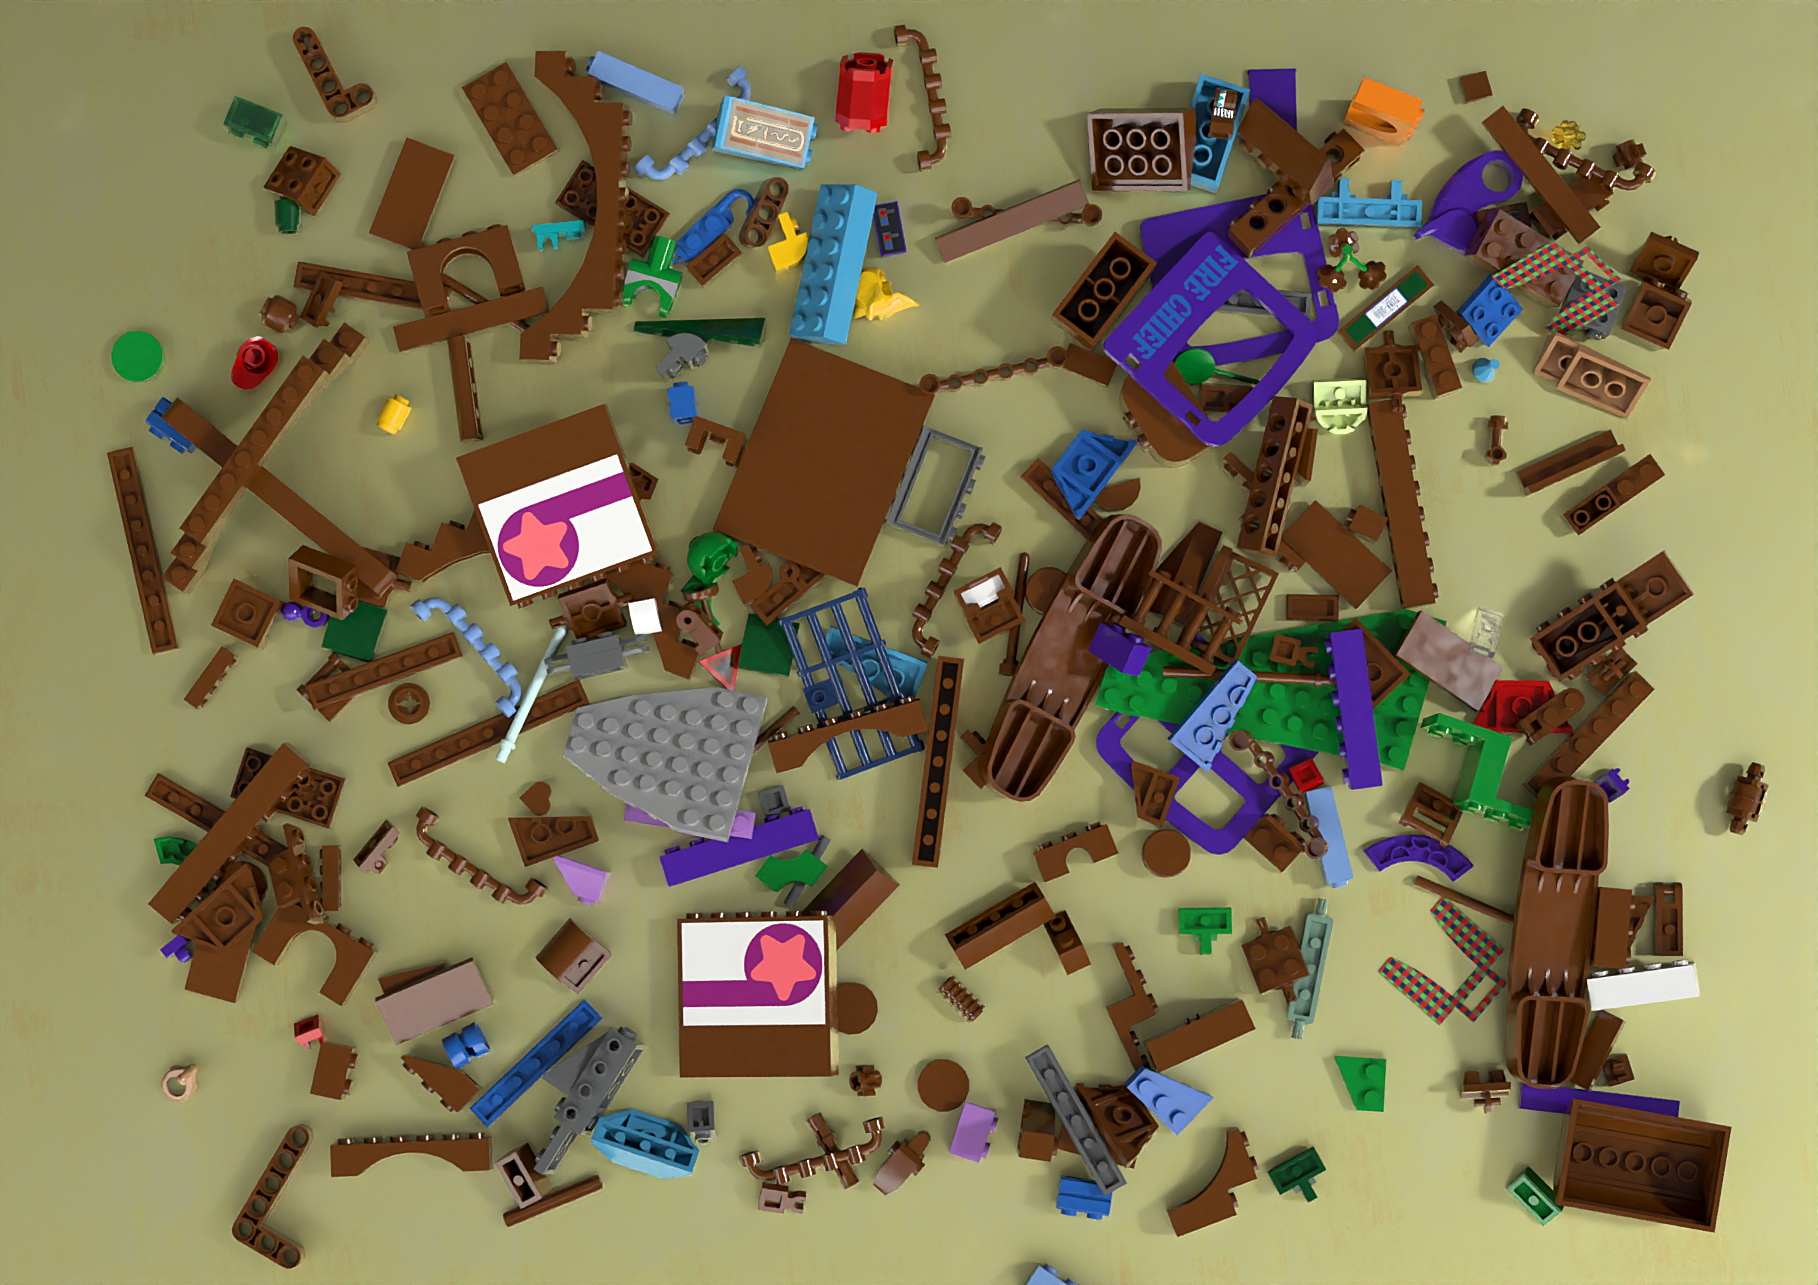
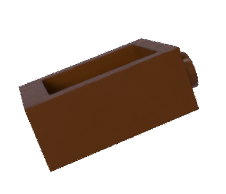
M302 545L288 558L290 600L343 620L351 612L355 611L358 605L356 565ZM313 573L336 582V595L313 587Z

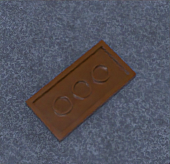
M507 62L462 87L514 177L559 152Z

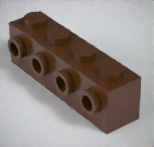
M1033 882L946 933L945 936L966 970L1056 916L1037 883Z

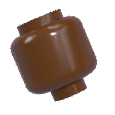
M275 295L273 298L268 297L259 313L262 316V324L278 333H284L288 328L293 330L300 317L296 314L297 305L280 295Z

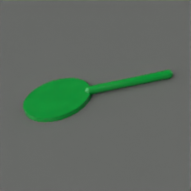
M1200 348L1187 349L1181 352L1174 361L1175 366L1187 384L1203 383L1213 373L1255 385L1260 382L1257 379L1216 369L1213 356L1208 351Z

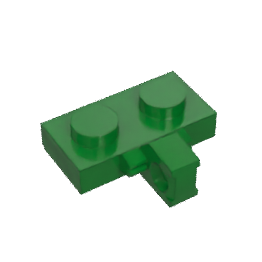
M1231 907L1178 908L1179 935H1193V941H1199L1200 955L1212 954L1211 941H1217V934H1232Z

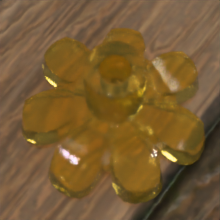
M1564 120L1560 126H1555L1551 132L1555 135L1553 142L1556 144L1562 142V148L1570 150L1571 145L1575 150L1581 149V141L1586 139V133L1580 131V126L1574 121Z

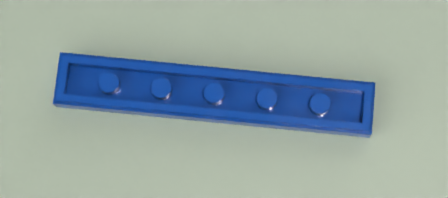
M584 999L469 1109L486 1127H489L603 1018Z

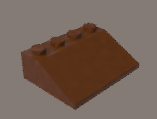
M1101 108L1087 113L1092 191L1190 190L1197 135L1195 108Z

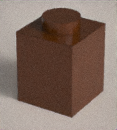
M1359 505L1356 510L1351 508L1345 523L1349 524L1347 530L1352 534L1374 544L1378 541L1388 518Z

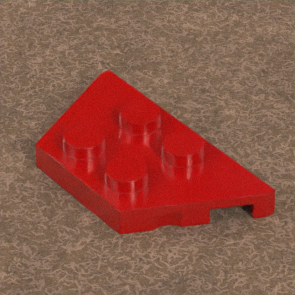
M1496 680L1473 724L1497 733H1523L1522 730L1519 731L1515 724L1554 697V690L1549 681ZM1536 720L1530 724L1535 732L1541 728ZM1565 721L1550 733L1572 734L1573 729L1568 721Z

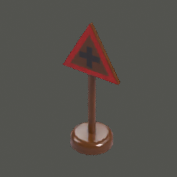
M718 583L699 585L683 592L686 602L695 603L701 601L703 611L713 621L707 599L718 594ZM719 642L714 646L716 654L697 662L726 689L734 690L742 644L722 651Z

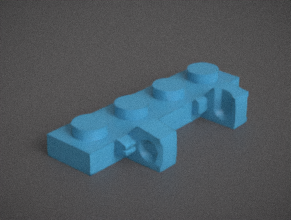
M1340 178L1338 180V191L1332 192V197H1320L1317 200V224L1421 227L1422 200H1407V194H1402V180L1390 181L1391 192L1389 196H1383V199L1356 198V195H1350V189L1348 188L1350 178Z

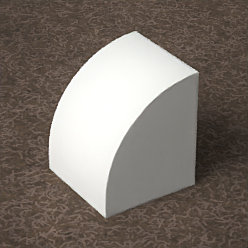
M654 598L628 603L636 636L662 631L657 603Z

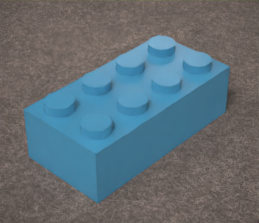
M1200 74L1190 108H1195L1197 132L1190 185L1213 193L1217 192L1250 89ZM1216 88L1237 91L1234 130L1231 140L1208 137Z

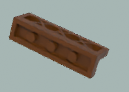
M1609 430L1520 470L1515 475L1527 497L1626 451L1623 443L1618 445L1612 431Z

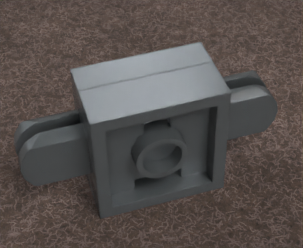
M605 632L596 635L597 639L592 641L586 638L572 640L571 646H566V654L544 659L545 665L569 660L568 664L546 669L547 675L571 670L574 679L582 680L628 669L626 657L649 652V647L641 646L624 650L623 647L646 642V636L622 640L618 635L612 634V632Z

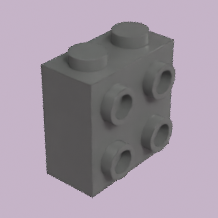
M1589 272L1600 284L1608 280ZM1577 275L1565 296L1560 311L1592 290ZM1616 283L1604 290L1619 306L1580 327V330L1586 332L1585 335L1587 337L1600 340L1609 336L1628 287Z

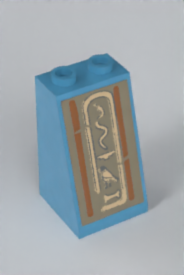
M725 95L721 99L711 151L803 170L805 164H810L812 150L808 149L810 139H815L818 125L813 124L815 117Z

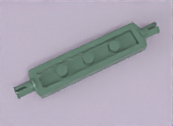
M1318 898L1316 913L1306 915L1300 949L1311 976L1298 980L1292 986L1297 1001H1292L1289 1004L1286 1017L1294 1022L1291 1038L1297 1037V1039L1302 1040L1304 1025L1314 1022L1333 925V919L1326 916L1329 902L1326 899L1323 902V899Z

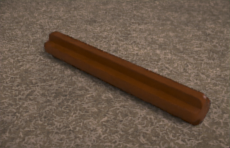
M598 1175L592 1176L546 1195L522 1209L519 1206L503 1214L504 1222L507 1227L515 1226L603 1189V1183Z

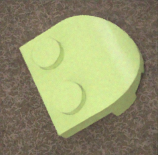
M1365 377L1313 380L1314 413L1318 422L1329 432L1347 434L1354 431L1355 427L1362 420H1365L1367 415Z

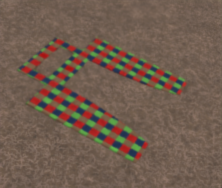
M1551 241L1492 276L1504 289H1508L1541 278L1567 265L1592 289L1591 291L1569 304L1545 326V329L1551 334L1558 332L1566 336L1619 306L1604 290L1622 279L1588 246L1569 256L1554 241ZM1587 255L1610 279L1600 284L1577 259Z
M1442 897L1433 907L1431 913L1456 946L1478 966L1453 996L1418 970L1393 957L1389 958L1378 973L1439 1026L1455 1007L1474 1023L1507 984L1490 969V966L1505 949L1447 898ZM1487 975L1496 985L1472 1012L1463 1002Z

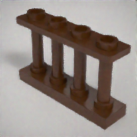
M1157 568L1156 572L1150 569L1147 574L1155 578L1135 615L1132 614L1130 618L1124 615L1119 625L1213 676L1218 668L1213 665L1215 660L1213 657L1231 624L1235 622L1241 626L1243 623L1238 618L1241 613L1228 606L1223 610L1216 606L1217 600L1205 593L1202 597H1199L1192 593L1194 587L1183 581H1180L1179 584L1169 580L1172 575ZM1166 584L1178 592L1159 626L1154 627L1152 631L1144 626L1146 622L1144 618L1162 586ZM1188 596L1199 602L1200 606L1181 640L1178 639L1175 644L1166 639L1169 635L1167 631ZM1211 609L1224 617L1204 653L1201 652L1197 656L1189 652L1191 649L1190 644Z

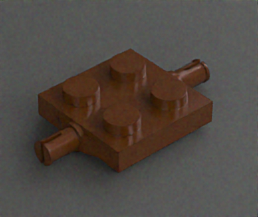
M1388 330L1383 332L1384 345L1364 349L1369 399L1391 398L1392 411L1397 413L1398 408L1399 413L1404 410L1402 404L1403 397L1421 396L1422 394L1417 345L1402 346L1395 344L1394 331L1389 330L1388 335Z
M363 547L398 576V573L395 571L400 557ZM397 577L386 592L380 596L358 578L357 598L360 601L387 608L393 591L398 589L410 593L411 589L402 585L412 587V582L404 581Z
M606 578L558 594V601L563 609V615L549 619L552 630L567 625L573 631L576 639H589L601 633L626 627L627 621L622 612V606L636 602L635 596L630 592L618 597L613 592Z
M1266 917L1257 919L1255 922L1261 935L1255 940L1243 944L1242 948L1259 992L1263 995L1273 990H1282L1287 1004L1292 1003V1001L1296 1002L1297 998L1292 986L1298 980L1311 975L1291 926H1288L1278 931H1270Z

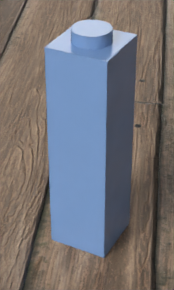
M597 51L595 57H590L586 66L588 77L597 78L603 86L675 116L685 94L682 86L600 51Z
M1329 786L1305 792L1303 795L1308 815H1314L1318 818V829L1328 844L1327 854L1319 858L1325 884H1332L1333 888L1348 885L1347 880L1353 879V874L1332 787Z

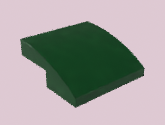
M358 601L355 611L351 612L343 620L330 616L321 648L367 663L373 661L380 642V635L388 616V610Z
M748 614L738 668L789 678L793 654L782 625H778L777 621L780 619H776L769 626H766L757 615ZM792 622L795 633L798 636L800 623Z

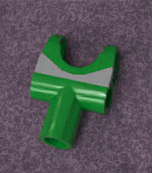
M654 236L647 262L632 258L625 278L622 306L630 308L637 294L646 289L654 290L660 295L661 306L659 316L667 318L677 298L683 272L669 269L676 241L662 236Z

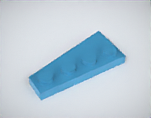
M830 626L826 641L832 657L835 658L848 653L839 628ZM852 634L857 649L872 644L871 640ZM884 646L901 692H905L906 696L913 695L915 699L928 662ZM875 650L860 654L870 684L883 692L887 697L892 696ZM850 658L838 662L855 673Z

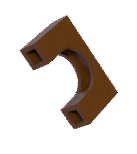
M492 225L482 232L469 231L456 239L443 238L437 241V244L430 246L417 245L411 251H407L425 317L450 311L443 286V274L446 267L454 259L464 255L478 256L489 263L495 275L500 297L525 290L508 225Z
M301 901L284 909L278 908L252 952L273 965H279L298 935L308 930L324 933L335 946L336 963L319 993L338 1005L345 1006L378 953L373 948L375 944L362 936L360 939L352 936V930L341 923H338L337 926L328 921L330 916L324 912L322 915L323 924L318 926L306 922Z

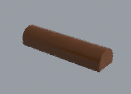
M463 335L447 339L460 442L483 441L471 340Z

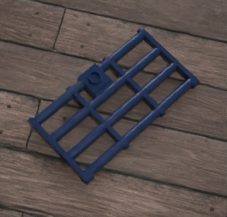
M860 587L852 593L777 621L779 626L782 625L799 670L797 675L798 677L801 676L805 686L803 692L811 713L816 715L817 727L822 726V721L828 719L824 709L838 703L843 713L837 716L838 721L847 719L848 713L857 710H863V713L874 711L873 706L886 702L888 704L894 702L896 705L899 704L898 699L906 697L905 692H901L884 647L886 645L885 639H881L866 599L868 594L865 587ZM853 598L856 599L872 644L857 649L840 604ZM831 607L848 652L835 658L832 657L816 612ZM804 616L807 617L823 662L811 667L807 665L791 622ZM873 649L876 652L892 695L880 701L876 700L860 654ZM849 658L867 703L866 706L856 710H852L835 663ZM826 668L829 679L814 683L811 672ZM860 729L849 731L862 765L847 771L835 737L826 741L837 771V781L911 753L922 752L925 749L923 740H919L918 735L914 734L907 736L911 747L896 752L889 732L877 730L886 757L871 761Z

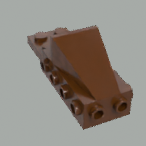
M1665 550L1617 581L1613 577L1600 585L1601 590L1594 596L1589 592L1577 600L1580 605L1571 610L1568 606L1557 613L1558 619L1550 624L1547 620L1535 628L1537 633L1530 638L1532 647L1546 661L1547 669L1554 678L1557 677L1559 682L1568 677L1571 681L1583 673L1582 667L1590 664L1591 667L1605 658L1603 654L1610 649L1614 653L1625 646L1626 642L1624 640L1633 635L1635 638L1641 636L1649 630L1647 628L1649 623L1695 594Z

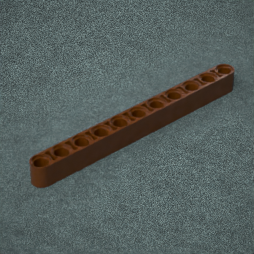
M178 397L161 416L164 421L221 467L225 465L238 447ZM263 466L260 468L247 488L329 555L356 565V577L378 595L382 596L398 576Z

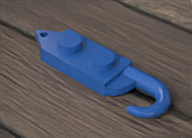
M742 189L729 192L677 241L678 246L673 264L694 260L732 227L733 215L728 207L736 199L744 198L748 202V209L745 213L748 215L754 202L752 195Z

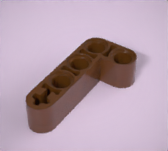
M300 27L295 30L293 34L294 45L328 112L335 121L346 123L375 108L377 96L369 85L360 83L346 90L344 89L319 38L311 28ZM305 37L309 38V43L314 50L309 51L304 44ZM316 59L324 60L322 67L318 69L312 68V63ZM334 81L335 87L329 92L323 90L325 83ZM361 93H370L368 101L364 103L358 102V97ZM339 104L347 105V109L343 114L335 113V108Z

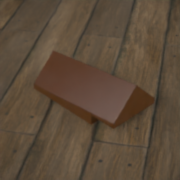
M862 848L802 911V916H811V911H827V916H836L837 951L900 884Z

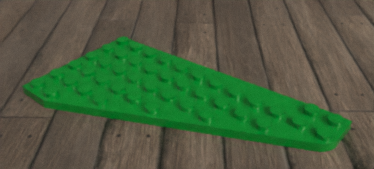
M1405 609L1358 617V619L1394 654L1417 612ZM1434 618L1436 621L1446 626L1447 621ZM1353 619L1249 636L1238 661L1250 671L1304 674L1321 672L1322 675H1329L1328 665L1332 664L1331 654H1326L1324 639L1328 638V632L1342 630ZM1275 634L1301 640V648H1318L1317 654L1310 652L1306 654L1308 661L1315 662L1314 667H1305L1300 661H1296L1294 667L1269 661ZM1243 637L1237 639L1239 645ZM1233 640L1220 644L1222 653L1233 659L1237 651ZM1191 647L1189 652L1199 656L1202 651ZM1166 650L1149 653L1139 676L1121 673L1109 665L1104 673L1095 706L1120 714L1180 724L1218 679L1162 676L1163 666L1196 667ZM1213 657L1215 659L1213 665L1218 667L1217 669H1227L1230 666ZM1396 658L1411 674L1373 709L1380 765L1404 771L1430 680ZM1255 681L1243 706L1239 708L1231 729H1228L1226 734L1231 735L1236 730L1244 729L1256 740L1340 756L1338 743L1342 742L1341 732L1336 731L1335 717L1339 716L1338 706H1333L1331 691L1335 690V686L1320 685V687H1314L1313 684Z

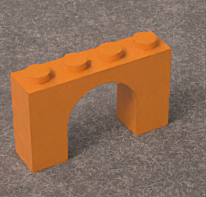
M1364 77L1356 95L1353 96L1342 124L1400 146L1403 140H1409L1410 135H1412L1420 123L1425 110L1420 108L1423 100Z

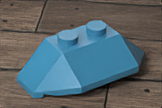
M634 1109L599 1117L591 1138V1143L613 1163L661 1179L691 1175L700 1151L694 1145L682 1125Z

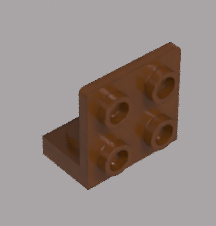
M290 146L265 183L264 189L294 200L307 214L315 217L341 176V173L325 157Z
M1267 813L1259 819L1243 839L1282 873L1299 853L1305 852L1303 844L1306 841L1297 832H1288L1284 828L1286 823L1275 813L1269 815Z

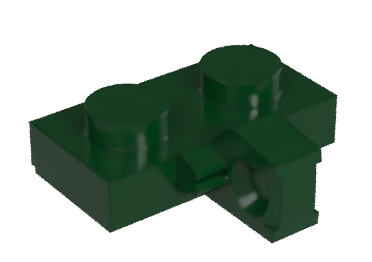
M1314 1146L1270 1169L1267 1173L1279 1195L1291 1189L1294 1190L1295 1194L1301 1191L1309 1203L1318 1198L1311 1186L1317 1183L1314 1177L1324 1172L1326 1168Z

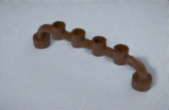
M905 24L894 26L897 47L908 45L909 39L916 41L919 47L920 63L923 68L924 85L928 95L929 112L932 117L937 150L931 155L928 150L917 151V160L920 172L931 170V165L940 162L945 157L947 152L946 139H951L949 123L943 124L942 114L947 113L946 102L944 98L939 99L937 89H942L940 73L934 74L932 64H937V53L935 48L929 49L927 39L921 32L915 29H906Z
M1523 108L1516 118L1519 126L1543 156L1546 154L1554 158L1552 163L1555 167L1566 170L1568 165L1577 169L1576 175L1584 181H1589L1592 176L1601 180L1599 186L1608 192H1612L1615 187L1626 191L1635 190L1644 183H1651L1656 175V170L1653 167L1639 162L1633 171L1635 178L1625 180L1612 170L1606 171L1601 169L1594 162L1588 159L1582 160L1574 156L1567 149H1558L1550 145L1543 138L1531 136L1528 133V128L1534 129L1540 120V117L1532 110Z
M966 197L956 198L951 206L952 214L958 219H966L968 217L982 219L985 218L982 213L986 210L991 211L992 214L1004 210L994 209L991 205L974 208L971 201ZM1089 204L1083 208L1082 213L1070 212L1065 214L1070 219L1067 222L1061 221L1060 217L1048 222H1056L1061 227H1068L1071 223L1085 224L1093 227L1100 223L1102 210L1095 204Z
M1055 346L1048 351L1046 358L1037 360L1028 358L1024 363L1014 365L1003 363L996 369L987 371L977 369L973 374L963 376L953 374L945 380H939L934 374H926L921 378L919 388L924 395L933 396L938 391L948 389L952 392H957L962 386L971 384L979 387L984 386L989 380L1000 379L1008 381L1013 375L1025 373L1032 376L1040 369L1049 367L1058 369L1063 367L1067 362L1068 354L1064 348ZM1033 363L1035 369L1032 371L1028 370L1026 364ZM1007 368L1010 374L1003 376L1001 370ZM983 374L985 379L980 382L976 380L975 376ZM956 379L960 384L957 387H953L950 385V381Z
M992 522L990 526L983 523L974 524L964 532L962 537L955 536L950 545V549L954 551L949 560L944 557L937 569L941 576L937 583L931 580L925 590V594L929 596L925 605L919 603L912 614V617L916 618L912 629V637L915 643L922 648L921 654L929 659L936 652L940 640L932 636L928 640L924 638L922 634L923 628L929 621L936 604L943 596L947 584L955 574L958 564L967 552L973 537L977 534H984V541L994 545L1003 528L997 523Z
M1240 729L1232 732L1229 737L1230 746L1236 751L1249 749L1252 752L1255 765L1264 769L1269 777L1270 786L1273 789H1278L1285 799V808L1294 812L1300 821V829L1311 836V839L1305 844L1306 855L1311 859L1324 857L1328 852V844L1318 829L1319 820L1316 816L1307 814L1303 808L1304 798L1300 794H1293L1288 787V775L1283 772L1279 773L1273 765V754L1269 751H1263L1247 730ZM1262 756H1265L1266 763H1263ZM1277 777L1281 779V785L1277 783ZM1293 798L1296 800V806L1292 804ZM1307 820L1311 822V828L1308 827Z
M421 806L416 814L419 818L416 826L417 836L429 848L426 854L437 861H440L441 857L445 858L450 862L448 868L458 875H461L463 871L472 876L471 884L482 890L486 885L494 891L491 896L500 903L505 904L509 900L517 905H526L531 903L537 896L543 898L548 887L540 881L531 877L525 886L529 891L524 895L517 894L506 884L497 881L483 869L471 864L465 857L456 854L442 842L430 837L427 833V826H434L439 816L424 806Z
M882 1116L863 1122L865 1133L872 1134L871 1140L866 1144L829 1152L822 1156L807 1158L789 1165H781L767 1171L761 1170L758 1167L757 1163L762 1160L759 1150L739 1156L741 1167H747L750 1174L758 1180L771 1181L775 1179L776 1185L791 1181L790 1175L800 1173L801 1178L815 1175V1168L824 1166L826 1171H832L840 1168V1162L849 1159L851 1165L861 1163L866 1160V1154L876 1151L880 1146L882 1140L881 1129L886 1127Z

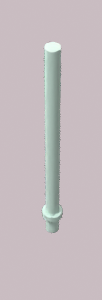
M567 625L556 629L505 739H501L499 743L501 747L495 759L502 763H505L510 751L515 749L516 745L514 742L547 675L546 669L551 666V664L545 665L544 659L556 656L569 628Z

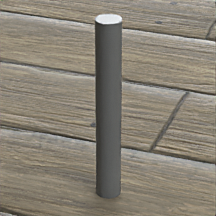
M822 835L812 854L821 859L831 840ZM795 882L784 904L793 908L806 884Z

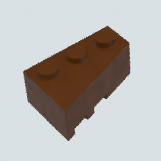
M1024 1099L1017 1146L1018 1156L1051 1162V1157L1057 1156L1059 1140L1055 1137V1109L1048 1102Z

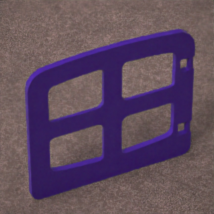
M1200 634L1195 639L1196 642L1201 644L1209 643ZM1115 713L1098 733L1096 748L1100 757L1134 791L1131 762L1133 759L1123 749L1120 740L1139 717L1128 715L1131 720L1123 729H1120L1115 723L1123 714ZM1158 721L1171 734L1179 725ZM1278 744L1285 752V758L1276 770L1279 773L1283 772L1288 775V787L1293 782L1289 774V768L1311 758L1313 759L1318 754L1317 751ZM1220 749L1214 756L1210 769L1241 795L1245 800V804L1223 829L1215 830L1175 800L1176 793L1200 768L1196 762L1184 754L1168 772L1180 777L1165 820L1208 853L1216 855L1228 853L1235 848L1281 794L1278 789H1273L1270 786L1269 777L1263 784H1257L1223 754ZM1277 777V783L1281 785V779Z

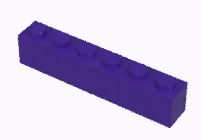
M1355 628L1328 632V638L1324 639L1326 654H1331L1332 664L1328 665L1329 679L1334 680L1335 690L1331 691L1333 706H1338L1339 716L1335 717L1336 731L1341 732L1342 742L1338 743L1340 758H1345L1346 768L1342 769L1343 783L1348 784V788L1351 790L1383 786L1362 629Z
M804 806L789 810L790 815L780 818L779 814L764 818V824L754 825L752 839L730 836L728 842L719 840L705 842L704 838L689 842L690 847L680 850L679 846L664 850L665 855L660 856V861L668 886L672 887L819 840L811 809L805 810Z

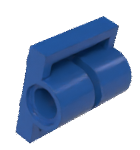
M1491 273L1456 311L1460 317L1470 324L1475 336L1487 347L1491 346L1523 310L1511 293L1492 278L1493 274Z

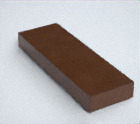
M1600 1010L1582 1045L1575 1074L1569 1082L1589 1092L1591 1091L1626 1021L1604 1010Z

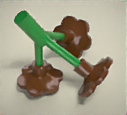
M1340 228L1336 231V234L1329 236L1328 244L1331 246L1329 249L1330 254L1333 257H1340L1341 261L1334 267L1326 264L1323 268H1319L1316 271V276L1319 278L1318 283L1321 287L1328 288L1331 292L1337 293L1347 285L1342 267L1346 262H1352L1361 269L1358 273V278L1360 279L1359 286L1362 289L1369 288L1370 290H1375L1387 277L1385 272L1386 265L1381 261L1377 263L1369 261L1366 265H1363L1353 256L1360 248L1357 242V233L1354 231L1348 232L1345 228Z

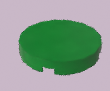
M130 331L122 335L115 342L111 352L112 364L116 372L125 380L134 383L147 382L161 371L164 363V350L159 341L151 334L143 331Z

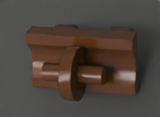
M1620 648L1614 653L1613 651L1610 652L1584 678L1602 696H1605L1638 663L1623 648Z
M1503 1070L1489 1071V1083H1480L1479 1072H1465L1463 1086L1460 1091L1461 1100L1473 1099L1474 1107L1483 1106L1484 1113L1491 1114L1492 1106L1501 1105L1500 1097H1508L1509 1091H1511V1082H1506Z

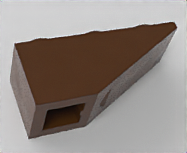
M404 1054L401 1057L404 1061L403 1067L413 1076L417 1073L423 1079L421 1084L430 1093L436 1092L442 1098L441 1104L450 1112L453 1110L457 1113L460 1112L482 1089L462 1069L410 1054Z

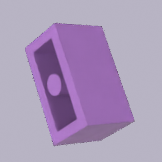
M965 1101L949 1153L978 1163L981 1157L986 1158L990 1143L986 1142L989 1132L994 1133L998 1118L994 1117L995 1110Z

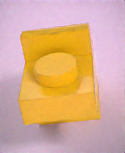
M788 212L778 215L786 240L768 246L777 275L793 270L801 265L805 260L807 252V233L796 236V233L800 232L795 217L790 218Z

